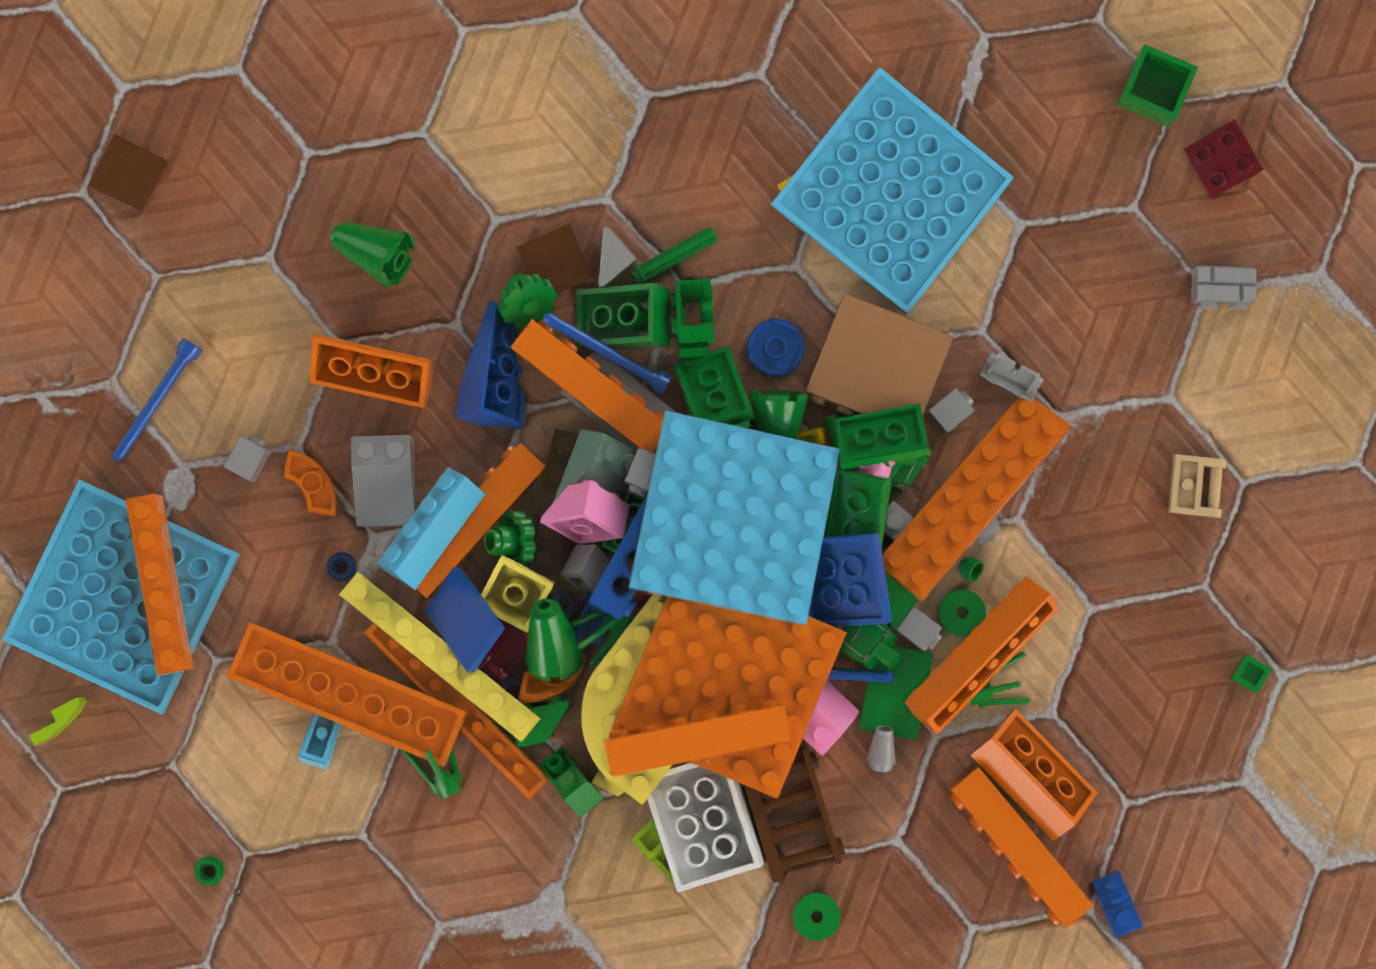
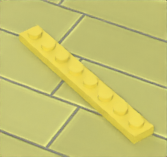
M359 572L356 573L339 594L519 741L523 742L540 721L537 715L480 669L477 668L475 672H467L445 641Z

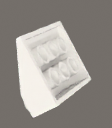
M687 762L670 768L647 798L677 892L762 867L767 862L741 783Z

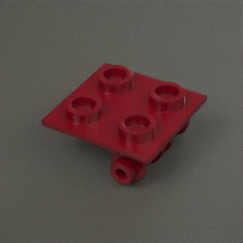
M1236 119L1184 148L1212 199L1264 170Z
M498 618L505 629L480 663L478 669L500 686L525 657L527 637L513 625Z

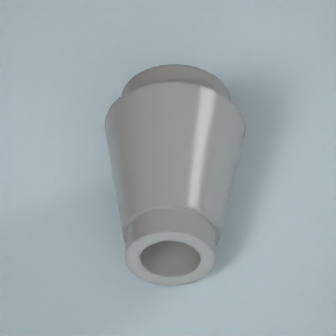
M883 725L876 727L866 758L870 769L878 772H888L892 770V765L896 763L893 728Z

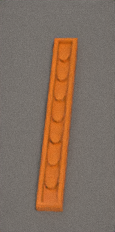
M375 623L364 632L423 693L467 711L460 731L528 800L549 781L545 772L521 748H517V744L485 712Z

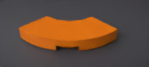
M288 449L283 478L293 481L302 490L306 499V512L337 517V496L334 485L326 471L307 455Z
M584 654L583 666L577 673L567 679L560 680L559 676L550 677V681H543L535 678L529 671H524L519 702H542L567 691L583 672L587 654Z

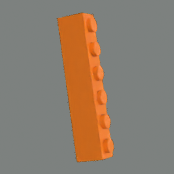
M532 319L511 345V349L634 446L654 454L657 450L664 414L658 410L653 414L645 407L647 402L635 392L630 396L622 390L624 384L612 374L607 378L599 372L601 366L589 356L584 360L576 354L578 348L566 338L561 342L553 336L555 330L551 326L545 324L543 320L538 324Z
M521 443L517 447L511 445L502 454L501 458L504 461L497 469L492 466L481 478L484 483L479 489L486 495L416 588L426 598L430 599L436 593L452 569L458 568L484 540L485 533L488 530H492L499 520L503 519L505 512H509L544 473L546 466Z
M154 493L125 499L157 675L193 670V661L163 496Z
M1025 577L1019 584L1014 586L1010 594L999 605L995 606L991 613L971 631L970 635L958 647L952 650L945 661L935 668L930 676L910 694L904 703L914 717L938 735L1059 610L1051 594L1028 577Z
M771 699L758 702V708L747 710L746 705L728 708V714L717 716L716 711L698 714L699 720L687 722L686 717L669 720L668 726L657 728V723H650L639 726L638 732L627 733V729L609 732L610 737L603 738L610 775L614 777L791 741L785 706L781 703L776 704V700Z
M978 766L972 767L949 787V790L953 793L949 797L950 800L960 811L963 808L968 811L972 816L968 820L979 834L984 831L991 839L987 843L998 857L1003 854L1010 863L1006 867L1017 880L1022 877L1029 886L1025 890L1036 903L1041 900L1048 909L1044 913L1055 926L1061 923L1062 926L1068 928L1094 906Z

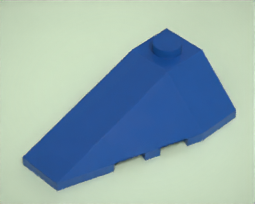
M490 301L459 388L456 417L478 426L522 429L526 403L525 391H520L518 376L522 374L521 364H517L516 353L511 349V345L518 338L517 328L513 322L506 323L497 308L498 303Z

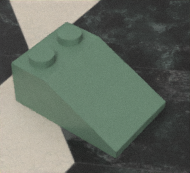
M581 429L554 502L568 485L582 483L584 480L597 482L599 487L607 492L617 494L619 499H621L629 489V486L624 483L637 451L605 433Z

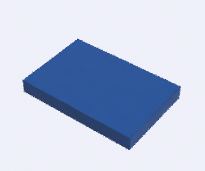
M461 568L452 569L424 611L467 672L476 671L505 629Z

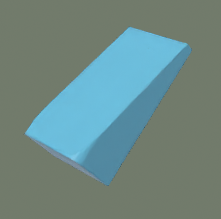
M313 713L298 755L299 761L328 770L341 724Z

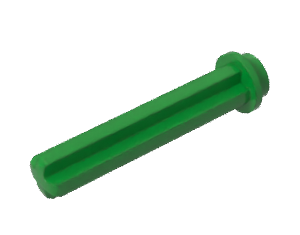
M708 227L638 266L636 263L634 265L635 268L630 271L637 284H646L649 279L715 244L718 241L717 235L711 227Z

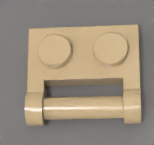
M1180 454L1173 455L1168 513L1221 518L1222 509H1219L1222 470L1226 469V460ZM1204 467L1211 468L1207 507H1200Z

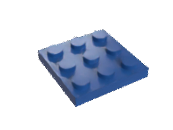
M879 533L823 537L808 616L831 626L887 624L892 621Z

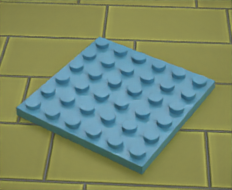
M879 67L770 205L900 311L908 314L1014 177Z
M665 411L628 588L806 625L840 449Z
M78 480L2 640L162 715L165 713L184 671L157 675L126 501L89 483ZM167 520L192 656L240 554Z

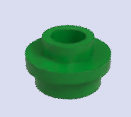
M215 856L203 857L195 866V877L205 886L216 885L224 877V864ZM208 865L215 868L213 876L206 874L205 869Z

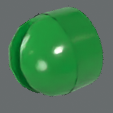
M969 556L960 561L958 569L963 578L970 582H975L983 572L984 563L975 557Z

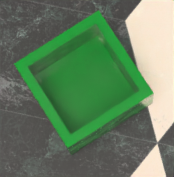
M1144 44L1136 55L1116 105L1161 125L1170 127L1177 119L1198 66Z

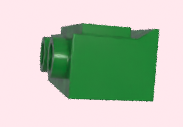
M711 279L676 281V293H671L672 311L677 310V317H671L672 334L678 335L679 344L695 342L715 344ZM700 302V324L686 325V303Z

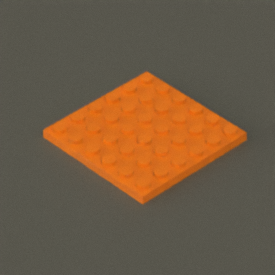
M667 596L611 729L614 731L627 729V733L638 732L639 726L657 723V728L669 725V720L686 717L687 722L699 720L698 714L716 711L718 716L728 714V708L746 705L748 710L758 708V702L775 699L776 704L781 703L785 706L791 741L689 762L778 799L847 632L810 616L807 618L806 625Z

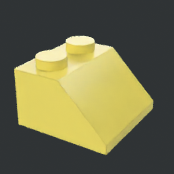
M501 555L481 596L496 617L528 633L531 606L541 599H546L555 582Z

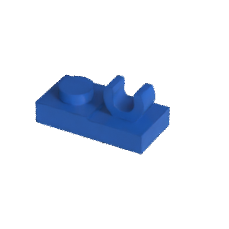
M1115 871L1091 882L1115 938L1143 927L1120 871Z

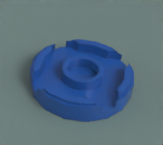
M775 318L764 321L753 329L749 335L746 349L748 359L757 371L766 376L780 377L788 375L798 367L803 359L805 345L803 337L796 326L787 320Z

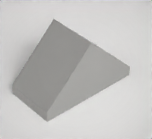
M603 227L599 288L611 286L636 264V258L612 230L607 227Z

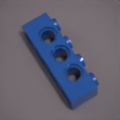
M647 496L588 601V604L619 621L623 615L629 617L636 604V601L632 600L636 589L630 588L626 594L620 595L614 592L612 585L615 580L620 578L630 582L632 567L628 565L627 557L631 553L636 552Z

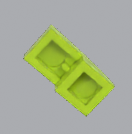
M77 697L51 710L56 722L29 735L34 746L43 745L65 730L83 710L87 703L86 698Z
M652 818L631 840L659 868L668 880L675 884L655 821Z

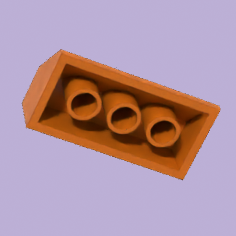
M314 334L312 337L309 383L424 408L432 388L435 364L426 358Z
M1016 708L979 743L970 755L1053 841L1077 824L1098 794Z

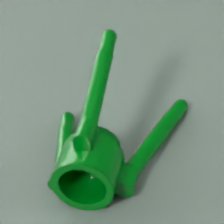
M594 611L572 621L571 625L575 627L606 613L602 612L599 614L598 611ZM630 613L629 617L623 615L620 621L606 614L603 617L605 624L578 644V648L582 649L608 629H611L613 632L617 629L590 661L591 665H595L622 635L628 624L634 619L632 613Z
M1021 652L1013 656L1001 670L1024 658L1026 653ZM989 681L970 703L971 706L979 705V708L989 705L1029 704L1031 699H989L994 697L993 693L1021 686V682L1016 681L991 687Z
M452 748L449 755L452 774L449 769L442 772L430 750L425 751V755L436 774L433 779L413 754L401 750L429 784L433 794L438 793L441 800L462 789L459 782L463 778L458 770L454 748Z

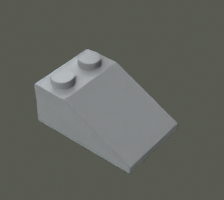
M411 435L351 437V466L357 527L404 526L416 511L414 438Z

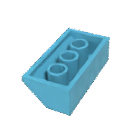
M448 467L408 522L403 526L391 545L385 550L377 562L378 566L416 590L486 494L466 476Z

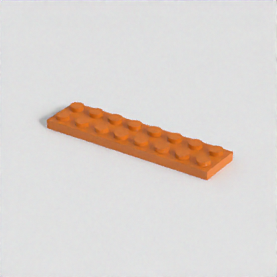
M1019 397L883 553L885 573L923 602L1068 433L1071 425L1035 398L1031 402Z
M253 622L248 624L227 675L230 679L428 760L425 751L430 750L437 764L442 767L447 763L467 714L466 710Z

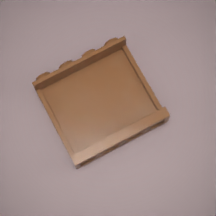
M845 293L805 393H808V400L820 406H825L826 403L837 407L836 412L845 416L914 404H921L923 414L954 337Z

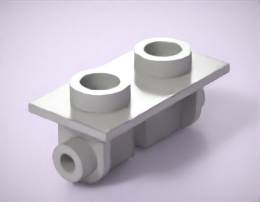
M991 352L983 365L980 376L992 384H997L1007 389L1017 397H1022L1032 402L1036 390L1039 389L1044 380L1039 377L1040 374L1023 365L1015 372L1012 370L1016 364L1015 361L999 352L997 354Z

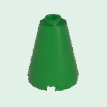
M342 222L340 225H336L330 236L335 250L387 288H392L390 284L398 285L404 278L412 262V258L408 257L409 250H415V238L410 233L350 222Z
M761 390L749 392L756 431L798 439L808 401V393L801 394V391L769 390L767 394H761Z
M541 599L530 608L526 649L528 671L535 678L543 681H550V677L560 676V680L569 678L583 666L584 649L578 648L580 641L558 602L552 599Z

